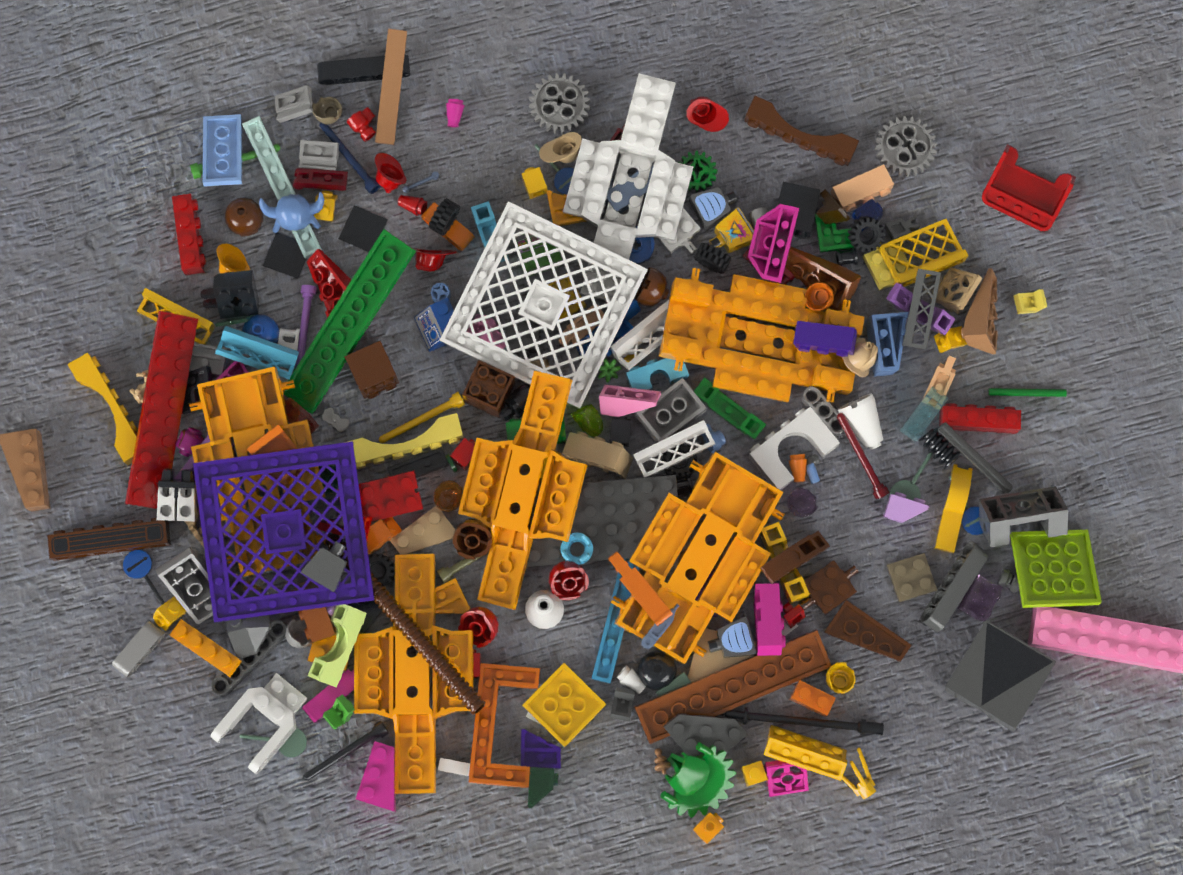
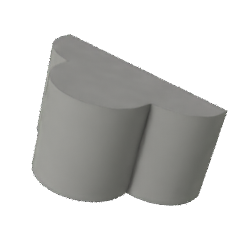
M189 547L156 569L159 578L197 625L213 616L206 562L195 547Z

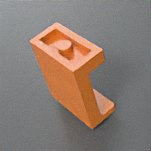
M279 424L247 447L251 455L298 449ZM303 469L289 470V472L292 474L296 472L298 475ZM275 472L269 474L273 476L275 479H278L282 472ZM286 473L280 483L283 485L287 484L291 480L290 476Z

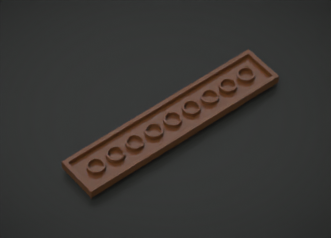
M815 629L787 641L786 647L782 648L781 655L757 656L756 654L636 705L634 708L649 744L671 736L663 726L678 713L717 716L828 669L832 665L818 630Z

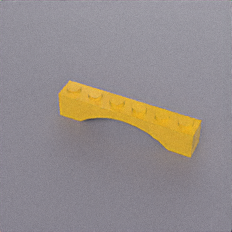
M87 352L67 365L81 385L87 386L101 394L109 404L116 424L114 446L123 462L130 465L133 460L138 428L133 420L129 422L127 418L129 413L123 404L120 406L117 399L120 397L114 388L110 389L107 384L110 380L106 373L100 372L98 367L101 365L96 356L92 357Z

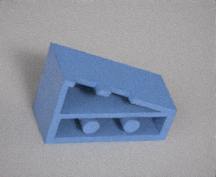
M909 312L871 315L865 320L868 342L874 343L878 347L877 359L872 366L874 377L893 375L899 370L903 337L906 331V319Z

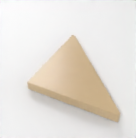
M705 628L697 645L706 649V653L701 657L694 652L688 678L693 682L752 656L724 658L722 650L710 653L707 641L717 639L718 636L715 630ZM754 641L755 649H756V652H757V645H756V642Z

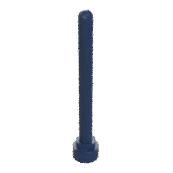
M320 122L319 126L328 138L334 143H339V151L364 180L365 189L368 193H376L381 188V185L376 182V179L368 175L328 124Z

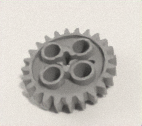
M556 73L555 78H552L549 74L548 81L542 78V85L536 83L537 90L532 89L534 96L529 97L530 102H533L529 104V109H534L531 111V116H536L534 118L535 123L541 121L540 128L546 125V131L548 132L553 128L554 134H556L558 129L564 134V129L566 128L571 132L572 126L578 129L577 122L583 124L584 119L582 117L587 118L588 113L586 111L590 110V106L587 105L590 103V98H586L589 92L584 91L585 85L579 86V79L574 82L573 75L566 79L565 73L562 78H559L558 73ZM551 90L557 92L554 96H550L547 93ZM572 93L575 95V97L573 99H569L566 97V95ZM547 108L554 110L551 114L544 112ZM565 111L572 112V115L566 117L563 115V113Z
M903 116L902 121H900L896 117L895 123L889 120L888 126L883 125V131L878 132L880 138H876L875 142L878 145L875 146V150L879 152L876 157H882L880 164L886 163V169L892 168L891 174L898 171V176L900 177L902 172H905L906 177H908L910 172H912L916 176L917 170L923 173L924 167L929 168V162H933L934 157L932 155L937 153L933 148H936L937 143L932 141L935 140L936 136H930L932 129H925L927 123L922 126L920 125L921 119L914 122L912 116L907 121L906 116ZM910 131L913 136L907 137L904 132ZM895 141L897 146L892 147L888 142ZM920 146L923 152H917L915 147ZM905 156L908 161L902 162L899 157Z

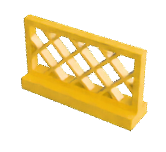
M943 219L878 247L895 281L893 284L899 283L904 287L915 283L918 269L942 272L963 263L969 256L966 250H963L947 219ZM944 225L947 231L946 236L935 233L937 227ZM925 233L931 236L929 244L918 240L920 234ZM934 237L944 241L942 248L931 245ZM908 240L914 243L912 251L902 247L903 241ZM946 242L953 244L956 251L949 252L944 250ZM917 244L927 247L925 255L914 252ZM889 247L897 249L896 256H889L885 249ZM929 249L940 252L937 259L927 257ZM900 251L910 254L908 262L897 259ZM913 256L923 259L920 266L910 264ZM896 263L906 266L903 273L897 274L894 268Z
M771 725L769 728L764 751L765 756L840 781L847 765L846 749Z

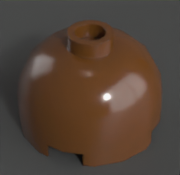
M242 197L231 201L225 211V222L228 228L242 237L257 233L264 221V215L259 204L250 198Z
M649 267L640 289H638L635 295V300L645 306H654L661 299L665 300L669 293L665 275L661 271Z
M469 519L460 523L453 536V544L457 553L465 559L471 560L483 555L485 556L491 549L492 544L489 527L476 519Z

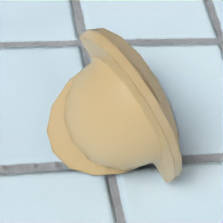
M857 337L854 355L843 357L845 365L859 377H866L869 374L870 368L875 364L878 347L874 343L867 342L865 338Z

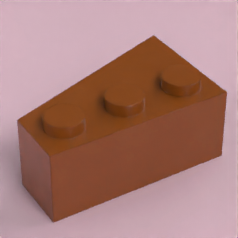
M310 581L305 589L319 588ZM305 582L299 583L298 585L302 587L305 584ZM326 607L298 611L301 621L305 620L307 628L304 631L308 640L311 639L314 643L336 635L331 616L327 612Z

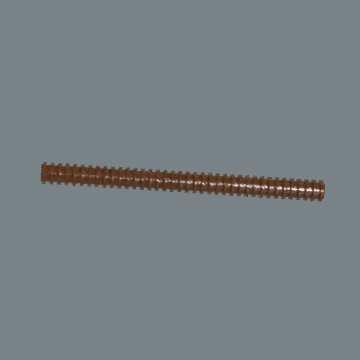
M337 534L328 536L334 541L340 538ZM327 539L325 540L324 545L330 551L333 544ZM342 539L340 543L346 546V542H343ZM347 556L345 559L347 561L346 568L350 570ZM371 573L374 603L379 604L378 607L383 609L382 612L384 614L387 613L386 616L390 618L392 623L395 622V627H398L400 632L402 631V635L406 636L408 641L410 640V644L414 645L418 653L422 654V658L426 659L427 663H430V667L434 668L436 673L438 672V676L443 677L442 681L446 682L448 687L450 686L451 691H455L454 694L459 696V700H463V705H467L466 708L471 710L470 713H478L485 706L486 702L484 700L481 701V696H477V692L473 691V687H469V683L465 682V678L461 677L460 673H457V669L453 668L451 663L449 664V660L445 659V655L441 654L440 650H437V646L433 645L431 640L429 641V637L425 636L421 628L417 627V623L413 622L412 618H409V614L405 613L404 609H401V605L397 604L396 600H393L394 597L389 595V591H385L386 588L382 586L381 582H377L378 579Z

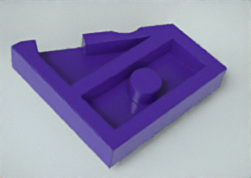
M521 729V766L561 769V748L525 729Z

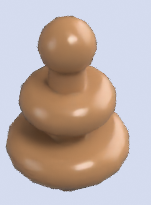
M657 748L654 751L655 755H657L654 762L658 765L654 769L657 772L662 771L664 775L667 774L666 770L671 767V764L665 762L667 760L666 756H662V750Z

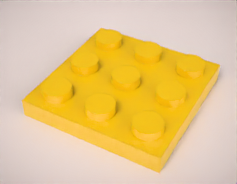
M563 663L522 706L562 746L566 747L607 704Z

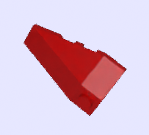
M317 249L307 260V264L313 281L320 290L321 294L319 297L321 301H324L327 309L325 313L328 318L351 282V279L321 249Z

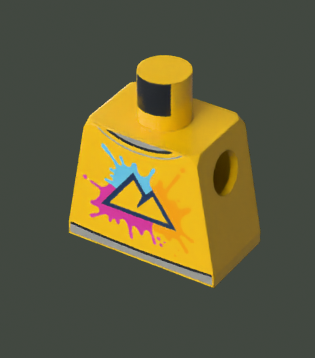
M739 207L715 226L714 232L717 236L711 239L709 243L716 248L724 246L728 253L751 245L754 230Z

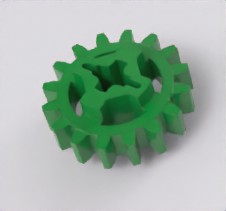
M698 151L695 152V155L688 152V158L682 156V162L678 163L687 165L693 161L690 165L693 166L691 175L693 182L690 181L688 191L690 192L692 188L695 189L696 193H698L699 188L705 191L706 185L711 188V181H716V176L714 175L718 171L713 169L716 167V162L711 163L712 157L706 158L705 152L699 155ZM696 166L699 172L698 178H696V174L694 171Z

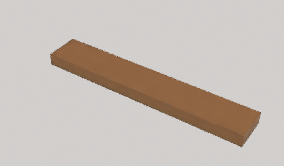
M388 29L375 143L395 145L407 31Z

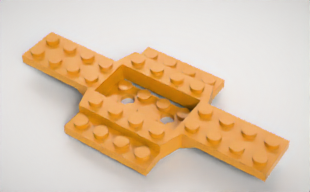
M534 371L521 425L514 440L493 442L476 438L458 514L476 518L491 528L492 544L477 598L479 601L516 610L533 539L554 538L565 542L569 541L587 469V464L571 461L555 450L571 389V379ZM548 457L531 528L529 530L528 524L530 522V516L537 488L539 485L544 460ZM523 464H527L530 467V472L527 475H522L520 472ZM515 502L520 505V511L517 514H513L510 509L511 505Z
M435 554L395 555V600L397 604H400L401 609H404L405 613L409 614V618H412L413 622L417 623V627L421 628L425 636L429 637L432 634L433 645H436L437 650H440L441 654L445 655V659H448L449 664L451 663L453 668L457 669V673H460L461 677L465 678V682L469 683V687H473V631H451L435 626ZM394 623L392 627L376 633L358 634L354 644V714H378L393 719L395 730V794L436 793V719L457 711L471 710L466 708L467 705H463V700L458 699L459 696L454 694L455 691L450 690V686L448 687L446 682L442 681L443 677H439L438 672L436 673L434 668H432L433 709L430 707L429 663L426 662V659L422 658V654L418 653L413 658L407 655L408 648L414 645L410 644V640L408 641L406 636L402 635V631L400 632ZM411 686H415L418 689L417 696L413 698L407 695V690Z

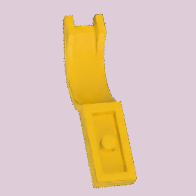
M953 464L949 493L942 511L934 549L950 553L955 552L962 516L969 496L973 468H968V470L959 468L957 464Z

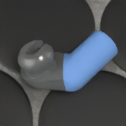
M816 454L813 456L809 455L806 458V471L811 484L820 481L815 465L820 463V460Z

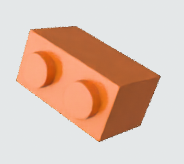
M799 680L789 700L826 717L836 697Z

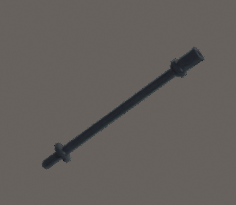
M748 707L744 708V712L732 710L725 712V717L742 719L744 725L747 724V720L855 730L860 735H865L866 733L882 736L884 731V723L866 722L865 719L855 723L748 712Z

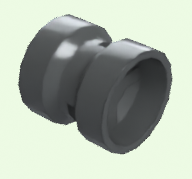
M1003 568L997 586L1009 588V591L1016 593L1019 588L1017 573L1013 574L1010 570Z

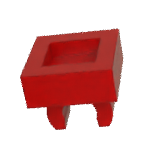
M789 602L783 606L785 612L783 617L790 629L806 617L804 609L799 604L794 608Z

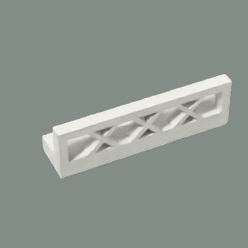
M669 300L610 346L614 358L626 369L630 370L661 345L662 336L653 337V334L657 331H664ZM642 343H649L646 349H639V345ZM635 354L630 362L623 359L627 355Z
M703 420L633 455L644 477L648 478L716 444ZM706 433L710 442L704 445L697 444V437ZM683 443L691 445L690 451L686 454L678 452L680 445ZM665 452L674 453L672 461H661L662 454ZM648 460L656 462L655 468L646 473L642 463Z

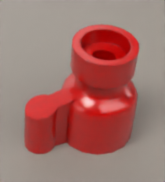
M369 107L354 113L347 120L350 128L354 132L360 133V137L364 142L369 141L376 134V131L368 126L375 118L374 113Z

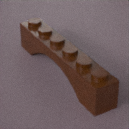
M754 96L745 116V122L750 127H759L769 135L782 137V140L787 143L793 142L798 144L801 149L806 151L812 150L822 158L828 157L841 166H849L859 143V140L843 133L819 136L802 132L787 123L779 115L771 102Z

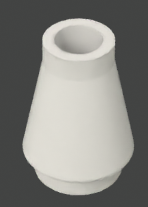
M626 665L617 675V678L620 680L619 683L636 691L638 694L646 687L632 667L629 668Z

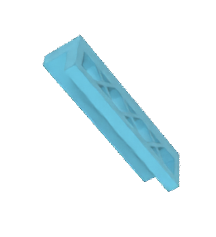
M225 326L215 354L260 370L276 367L280 377L290 380L299 351ZM222 347L230 348L232 351L224 350ZM242 354H247V355H249L250 357H249V358L244 357ZM261 360L267 361L269 364H264ZM279 367L287 368L289 371L281 370Z

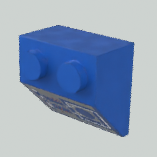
M448 297L429 305L414 317L429 352L447 345L441 342L440 338L454 312Z

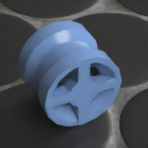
M436 283L431 288L433 301L436 303L447 297L450 300L451 294L446 284Z

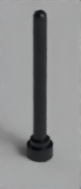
M381 720L378 721L371 728L372 731L303 775V779L309 781L376 737L383 738L388 735L387 728Z

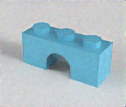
M489 201L471 207L472 216L484 248L497 225Z
M665 358L660 361L657 359L651 360L643 367L634 366L626 373V378L630 388L652 390L653 387L650 379L655 374L665 375L671 385L682 378L684 380L688 379L689 373L684 362L682 371H675L676 360Z

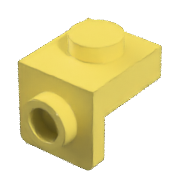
M1043 289L1031 293H1018L1013 296L1018 314L1036 313L1047 307Z

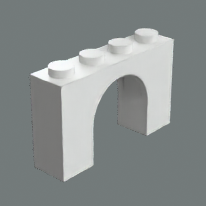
M811 407L807 410L802 408L795 414L796 418L790 421L788 419L780 426V431L777 433L771 432L765 437L766 441L763 444L757 443L750 449L749 459L765 479L779 490L784 489L794 480V477L782 464L778 456V446L782 440L790 436H801L813 445L822 458L840 444Z

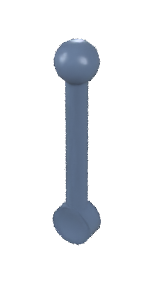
M433 172L431 176L410 186H404L402 190L404 193H408L410 189L432 179L437 180L439 173Z

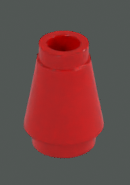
M401 195L398 199V206L416 216H422L427 209L428 203L424 198Z

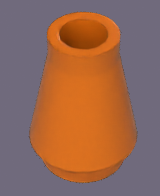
M805 454L789 455L790 460L788 462L794 482H804L807 466Z

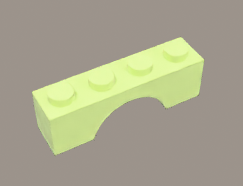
M346 604L336 605L331 617V621L336 628V641L327 654L315 657L308 673L309 677L337 688L361 626L364 623L366 612Z

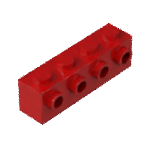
M191 193L172 196L181 269L185 275L205 273L204 265H206V259L201 250L204 244L202 235H199L201 222L196 213L199 210L198 201L193 198Z
M947 403L946 406L940 409L939 427L943 423H947L953 430L1017 434L1021 430V410H1016L1015 407L996 409V406L991 405L977 408V405L973 404L957 407L955 403Z

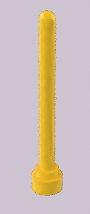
M459 392L452 394L449 401L379 437V442L385 443L452 407L460 408L465 403Z

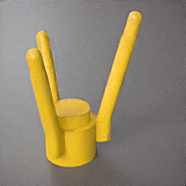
M858 747L857 751L867 779H863L854 762L850 761V765L860 781L856 784L858 788L844 775L842 780L854 791L856 796L861 795L863 799H866L876 792L874 788L876 784L872 780L861 748Z

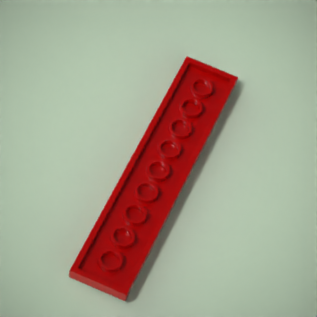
M159 311L125 504L157 509L158 481L162 478L163 469H172L198 323L197 318Z

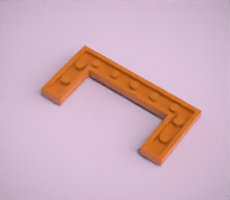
M481 663L477 696H481V701L484 700L486 703L475 714L469 783L529 788L531 767L491 763L499 686L538 689L540 668Z

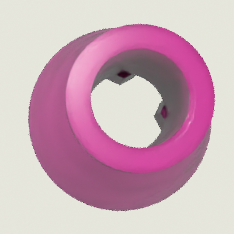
M448 99V103H446L447 126L459 127L465 107L463 100Z

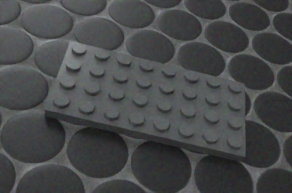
M676 475L583 483L571 533H583L590 538L593 544V554L587 562L608 561V558L615 552H618L623 559H630L667 494L670 493L678 498ZM540 487L537 488L530 516V522L528 524L529 530L531 528ZM554 538L533 539L526 568L551 566L565 561L561 554L562 541ZM580 542L573 543L570 547L571 554L573 556H581L584 553L583 544Z

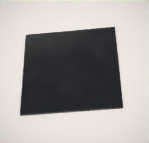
M354 205L338 239L369 252L388 220Z
M277 232L263 266L298 279L306 259L296 239Z

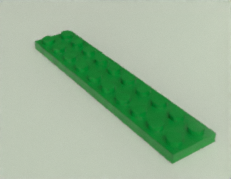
M383 229L288 381L294 380L295 388L284 390L285 396L311 414L315 412L346 363L344 356L351 354L412 259L416 252L415 249Z

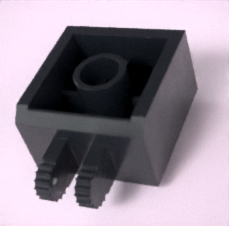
M253 270L217 274L214 276L213 288L204 289L200 293L201 298L206 299L202 302L203 307L206 309L218 308L220 319L259 315V298Z

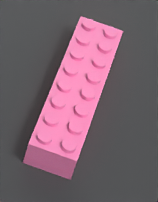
M1033 607L1028 645L1031 647L1183 673V630L1054 607Z

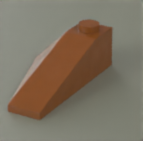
M790 246L785 267L796 279H800L807 290L809 286L816 282L828 284L834 294V301L829 309L842 310L843 300L848 301L852 298L862 276L846 267Z

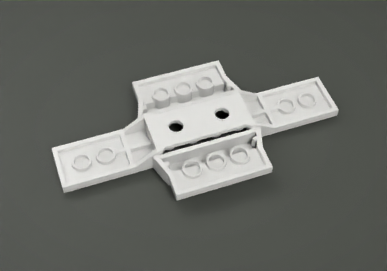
M640 73L638 74L621 140L601 141L598 143L582 138L563 213L581 217L597 227L594 239L595 244L628 260L630 259L635 238L659 237L671 241L675 240L693 171V166L677 163L674 159L659 151L676 83ZM618 153H620L621 157L613 187L617 184L623 185L629 181L634 182V186L637 189H643L647 184L651 166L654 163L637 228L636 223L644 195L641 197L632 196L630 198L627 214L616 212L608 202L605 217L601 220ZM630 168H636L639 171L636 178L628 176L627 172ZM614 191L611 194V200L616 203L622 200L621 192ZM595 268L586 271L588 281L598 278ZM598 268L601 276L610 274ZM612 277L603 280L605 289L615 286ZM616 277L617 282H618V285H619L621 279L618 278V277ZM599 281L589 284L593 294L602 291ZM587 286L581 288V295H589ZM616 290L607 293L610 302ZM604 294L594 297L606 301Z

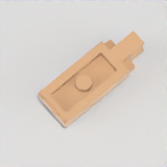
M600 309L598 311L602 319L604 316V312ZM595 311L585 314L588 324L598 321ZM583 316L577 317L573 321L575 328L585 326ZM571 324L566 326L563 333L573 330ZM599 324L590 327L591 332L594 330L595 327L599 326ZM587 329L577 332L579 340L588 335ZM574 333L564 336L567 345L571 342L573 344L577 343ZM560 338V339L558 340V341H559L558 343H559L562 347H564L563 342H562V339Z
M949 355L945 364L940 363L937 366L921 402L938 410L941 408L955 377L956 370L952 367L956 358Z

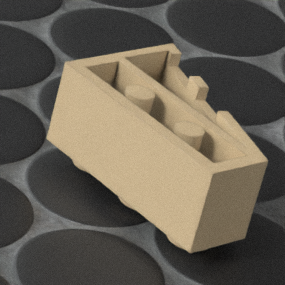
M577 431V434L569 433L562 452L570 460L587 464L590 467L601 468L606 473H609V471L618 473L623 479H626L633 461V457L623 448L622 444L612 441V444L605 442V439L597 436L593 439L580 431Z

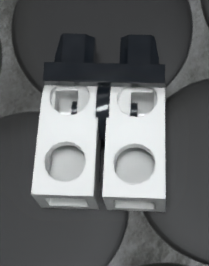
M163 469L162 478L158 481L157 520L175 521L177 519V521L195 522L198 519L197 490L193 470L183 469L181 470V479H175V469Z

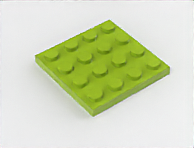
M1088 529L1068 530L1067 535L1049 538L1045 531H1020L1010 534L1022 608L1091 606L1102 603Z

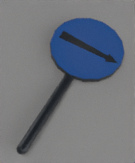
M142 550L129 552L123 561L124 572L134 579L144 577L163 605L165 603L147 576L152 568L151 557Z

